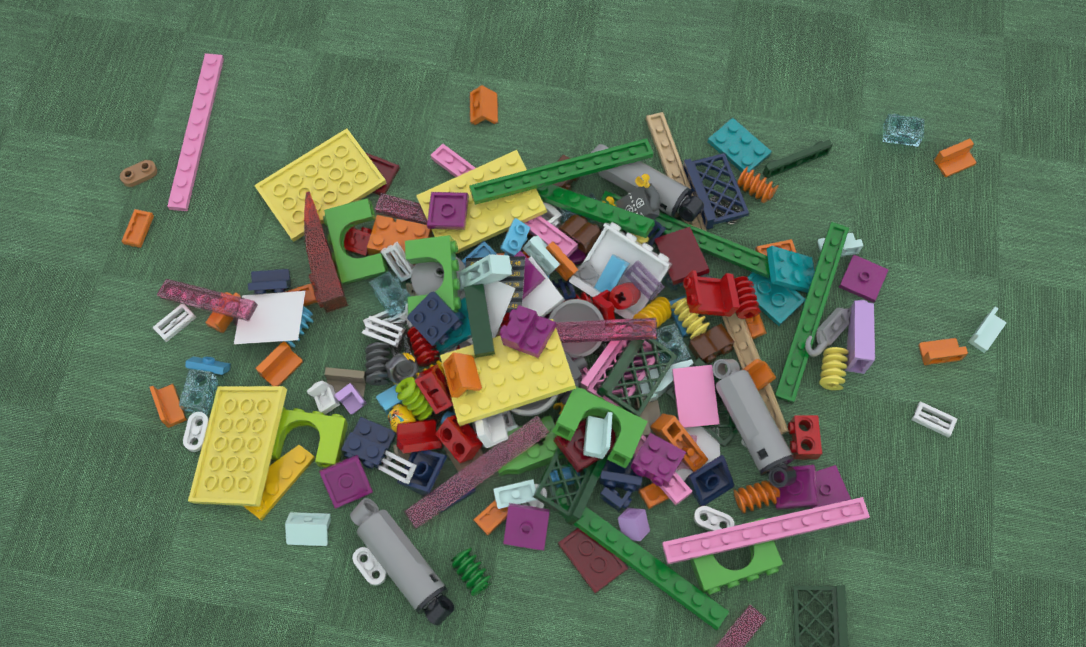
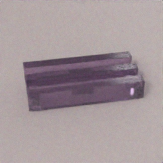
M639 260L624 274L650 301H653L665 288ZM636 267H638V268L658 287V289H656V288L636 269ZM631 272L653 292L652 295L630 274Z

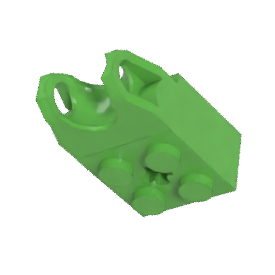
M551 415L508 431L507 440L488 448L489 451L505 450L511 455L509 462L497 469L499 476L521 474L549 464L557 448L553 440L558 436L552 432L555 424ZM537 441H542V442H543V445H542V446H539V444L536 443V442H537ZM564 454L558 456V460L565 458Z

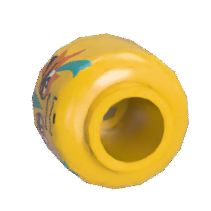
M403 404L395 405L388 414L389 423L395 433H397V424L416 421L412 411L408 410L407 406H403Z

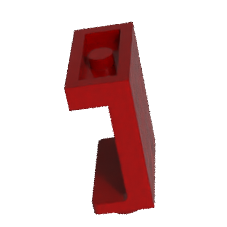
M691 270L684 278L683 285L686 290V301L690 313L731 317L740 308L733 274L726 273L721 279L699 277L696 270Z

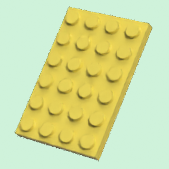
M346 128L254 186L294 242L324 223L325 209L359 201L385 185L386 180Z
M517 150L416 195L428 220L431 192L469 194L465 230L431 229L435 237L450 235L457 241L458 252L455 254L508 231L515 218L525 223L547 213L537 189L477 205L474 204L469 185L527 170Z
M556 328L539 358L503 345L501 336L492 338L494 355L475 358L473 345L440 355L442 364L453 352L473 355L482 389L480 391L467 389L459 398L451 397L459 426L576 389Z
M217 387L188 499L189 502L195 504L260 506L287 389L285 387Z

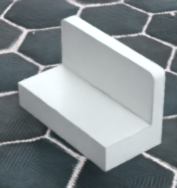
M503 412L475 421L477 437L486 448L508 439Z

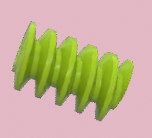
M413 377L405 378L396 386L397 398L402 400L403 405H407V409L412 411V414L419 421L431 415L433 409Z

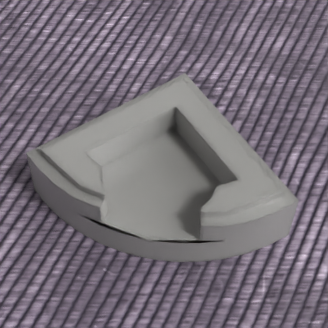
M588 260L577 267L578 271L574 274L582 279H593L599 276Z

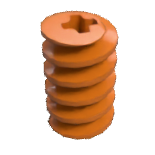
M747 166L738 179V187L743 186V191L745 192L749 190V195L751 196L756 193L755 198L758 200L762 197L761 202L766 203L773 197L779 185L772 188V181L766 184V177L759 180L761 174L758 173L754 177V170L748 173Z
M763 480L761 484L754 483L753 487L747 485L745 489L740 487L738 492L734 490V497L739 509L745 514L746 507L751 512L754 511V504H756L758 509H761V502L766 507L769 506V500L774 505L777 504L776 498H780V490L774 487L769 480L768 482Z

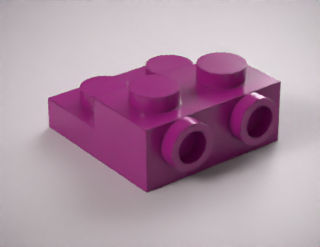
M519 305L516 310L513 309L511 311L508 325H504L501 328V340L503 345L539 358L556 328V322L538 316L537 311Z
M650 433L632 461L631 469L637 475L646 476L651 479L655 485L667 488L686 452Z

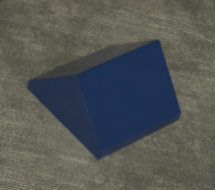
M429 450L412 452L408 461L417 465L409 484L400 480L397 483L425 497L430 493L447 456ZM405 465L404 469L409 471L410 467ZM401 473V476H403V477L406 478L407 475L404 474V473Z
M723 455L688 475L684 480L692 490V494L700 506H705L735 487Z

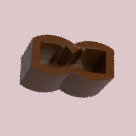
M573 214L558 228L578 244V249L584 253H588L601 234V229L596 224L589 223L584 216Z
M719 324L690 340L688 348L696 359L700 358L704 363L710 364L717 359L716 356L721 354L724 356L730 353L735 342L725 327Z

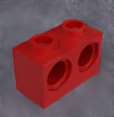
M437 364L418 375L415 382L435 414L453 405L446 377Z
M456 415L447 417L435 433L459 463L473 459L483 446V443L469 424L459 426Z
M794 415L788 423L789 434H792L790 451L794 455V460L818 459L822 455L818 415ZM799 425L806 426L807 431H802ZM801 444H806L809 447V451L802 449Z

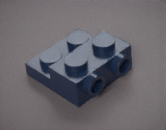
M360 417L353 432H350L341 450L345 454V458L348 459L358 455L363 466L369 469H373V467L378 469L383 463L381 462L382 459L386 457L385 452L389 451L397 433Z

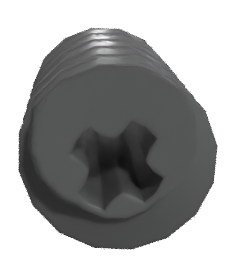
M372 343L365 349V359L367 361L365 364L367 368L365 374L367 375L366 383L369 385L379 386L389 383L385 380L388 378V373L385 372L387 371L385 364L390 361L389 358H385L390 355V352L386 351L390 348V345L387 343Z

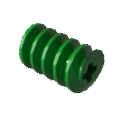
M468 548L458 553L450 562H453V569L458 568L457 575H463L461 578L462 582H468L466 588L472 589L471 595L476 596L492 584L488 583L491 575L483 576L486 568L478 569L482 562L474 563L477 555L469 556L472 548Z

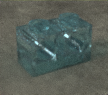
M888 114L883 125V142L918 147L924 138V119Z
M387 271L369 282L374 295L391 318L405 310V306L408 303L407 297H410V294L406 288L402 289L400 287L401 282L397 276L393 277Z
M676 323L654 330L652 338L678 356L672 364L690 360L691 356ZM667 337L670 341L664 342L661 338ZM664 353L659 356L661 364L667 363L670 359Z
M189 369L179 407L184 412H203L206 415L208 414L209 409L213 405V392L218 387V379L213 372ZM206 380L204 385L199 386L201 381ZM201 398L200 403L194 405L195 400Z

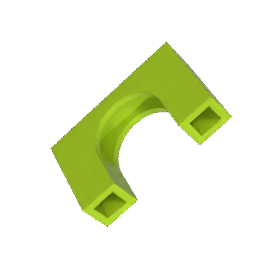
M283 407L271 460L277 461L280 459L285 438L290 431L300 426H310L318 430L320 434V442L315 459L318 467L327 468L340 462L341 449L344 445L348 423L342 415L332 414V416H327L318 411L306 413L302 409L294 408L292 411L285 410L286 408Z

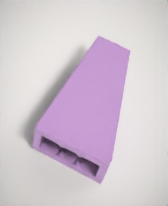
M858 300L854 301L850 307L852 309L849 317L850 324L848 325L847 338L849 354L846 355L848 361L845 362L847 365L845 371L864 374L875 361L874 303Z

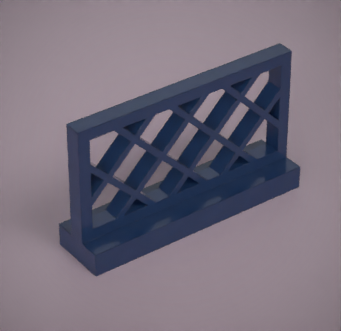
M725 153L692 161L691 158L684 160L683 168L693 195L700 198L704 204L700 214L706 230L712 229L715 224L749 216L748 208ZM722 160L724 165L721 169L714 166L713 163ZM703 165L707 167L705 173L700 172L696 166ZM710 169L719 172L716 178L707 175ZM722 174L730 178L728 184L719 180ZM704 179L714 182L711 188L703 185ZM716 184L725 187L723 193L713 190ZM728 189L736 193L734 199L725 195ZM710 194L720 197L717 203L709 200ZM722 199L731 202L729 208L719 205ZM734 204L740 206L743 211L737 213L735 211H732L731 208ZM716 209H719L726 213L723 217L716 218L714 212Z

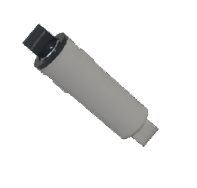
M599 144L591 153L608 149V147ZM641 161L599 172L602 178L629 193L639 187L635 183V179L643 174H648L650 177L649 184L652 183L660 195L659 210L675 219L681 216L685 221L692 222L704 208L702 200L692 196L690 188Z
M734 359L717 360L713 365V373L721 380L716 384V389L761 476L769 474L770 483L777 488L792 485L796 481L797 474L794 468L788 466V464L794 460V457L747 370H740L738 362ZM781 472H782V473L784 474V476H785L784 481H783L782 478H781Z
M364 498L350 513L352 521L359 526L357 529L358 536L418 614L425 612V616L432 624L440 625L455 609L452 601L445 596L448 589L386 510L379 511L374 501Z

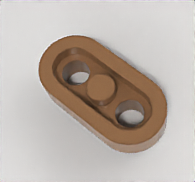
M144 160L124 169L120 174V179L125 186L134 187L155 177L157 167L151 160Z

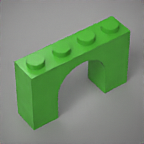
M367 198L325 209L323 221L329 229L330 234H327L329 244L333 246L332 258L334 263H337L338 270H336L338 281L347 285L389 274L386 259L381 253L364 258H352L344 247L345 235L350 228L357 224L376 220L372 201Z
M450 235L405 241L406 260L410 264L436 262L442 265L444 280L435 292L455 313L459 312V309H461V300L458 297L460 281L457 278L456 272L459 271V263L455 254L458 252L457 241ZM427 295L407 297L408 315Z
M576 386V389L572 390L552 432L571 441L579 423L588 416L604 419L607 413L611 412V427L615 432V443L607 460L626 468L634 455L648 421Z
M763 517V518H760V519H757V520H754V521H751V522H755V521H759V520H764L765 518ZM774 540L749 546L751 552L749 564L740 570H729L722 567L716 561L713 554L690 559L700 590L703 593L708 592L709 595L720 592L721 587L728 586V589L740 585L739 581L747 579L748 582L759 579L760 574L766 573L769 576L779 572L778 568L783 563Z

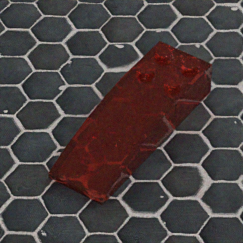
M310 191L306 192L304 234L309 266L312 272L308 275L316 291L314 292L320 308L324 307L327 313L346 307L348 303L337 275L315 203Z

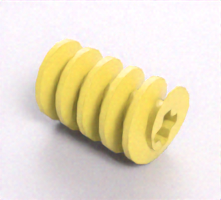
M685 297L675 302L670 308L675 309L674 314L679 315L678 320L680 322L684 321L682 327L687 328V334H692L690 336L692 340L696 336L705 333L710 323L703 324L705 316L699 317V314L690 313L686 301L687 298Z
M831 347L824 350L823 365L821 366L822 372L820 374L821 379L819 381L823 388L828 390L843 389L839 384L845 383V379L841 377L846 376V372L843 370L847 368V365L844 364L848 361V358L845 357V355L849 354L847 349Z

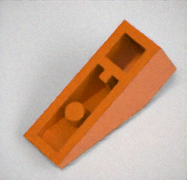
M663 413L650 426L657 437L686 452L682 462L692 472L700 469L709 460L675 416Z

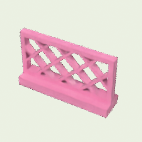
M622 324L581 381L580 388L597 397H601L594 388L596 385L602 384L606 378V371L611 370L613 367L611 364L613 362L615 364L616 357L622 353L623 347H626V343L633 336V333L629 332L627 326ZM644 341L642 344L644 351H653L651 344ZM654 356L653 358L646 359L648 365H654L656 362ZM642 358L641 360L633 361L634 365H643ZM645 370L641 373H636L638 381L643 380L646 376ZM630 372V375H624V380H633L632 372ZM635 385L627 388L628 396H632L636 391ZM622 387L619 390L612 391L614 395L622 393L624 397ZM604 395L603 397H601V398L605 399L607 402H610V403H612V404H614V405H616V406H619L618 404H616L615 402H613L612 400H610V399H609L608 397H606L605 395Z

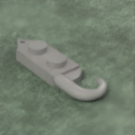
M836 308L820 325L816 335L818 345L814 350L811 348L812 336L807 338L805 348L810 356L817 357L844 331L850 324L849 317L852 308Z

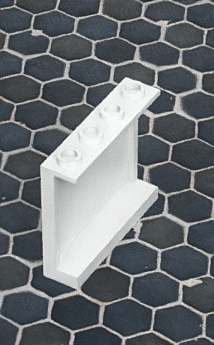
M613 222L611 224L605 223L603 225L605 228L584 262L587 260L590 262L599 276L593 279H582L573 275L569 282L590 296L595 297L601 292L594 287L613 254L630 263L618 285L626 282L636 284L640 289L641 297L635 305L623 310L615 308L614 312L634 323L633 316L647 305L672 264L668 262L669 258L664 254L659 253L657 255L652 251L654 248L646 243L642 245L637 242V237L629 232L625 234L620 231L621 227Z

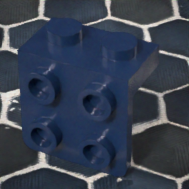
M430 292L407 316L410 323L432 346L446 343L450 339L449 334L453 330L457 331L463 325L462 321L466 318L462 312L455 313L436 292Z
M632 457L626 468L607 460L601 472L599 484L607 488L618 487L624 488L626 491L630 490L631 492L639 491L642 477L631 469V464L635 457Z

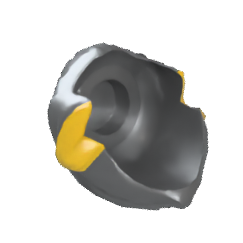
M409 353L397 354L385 364L388 378L396 385L405 378L416 376V373L419 371L416 357Z

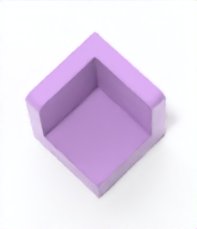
M351 383L334 395L351 415L367 404Z
M627 508L618 517L621 532L632 541H641L650 532L645 509Z

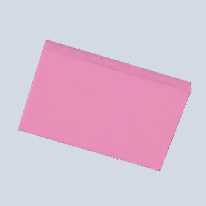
M712 365L672 369L677 416L682 426L689 428L718 425L719 416Z

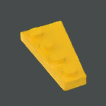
M301 445L293 448L269 466L260 506L243 507L262 521L314 461L315 457Z

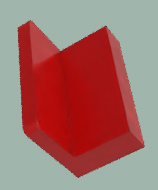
M431 419L397 424V447L403 453L442 448V442L435 434L436 421Z

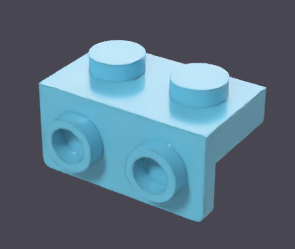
M517 218L512 221L500 247L505 252L504 255L514 257L521 250L531 228Z

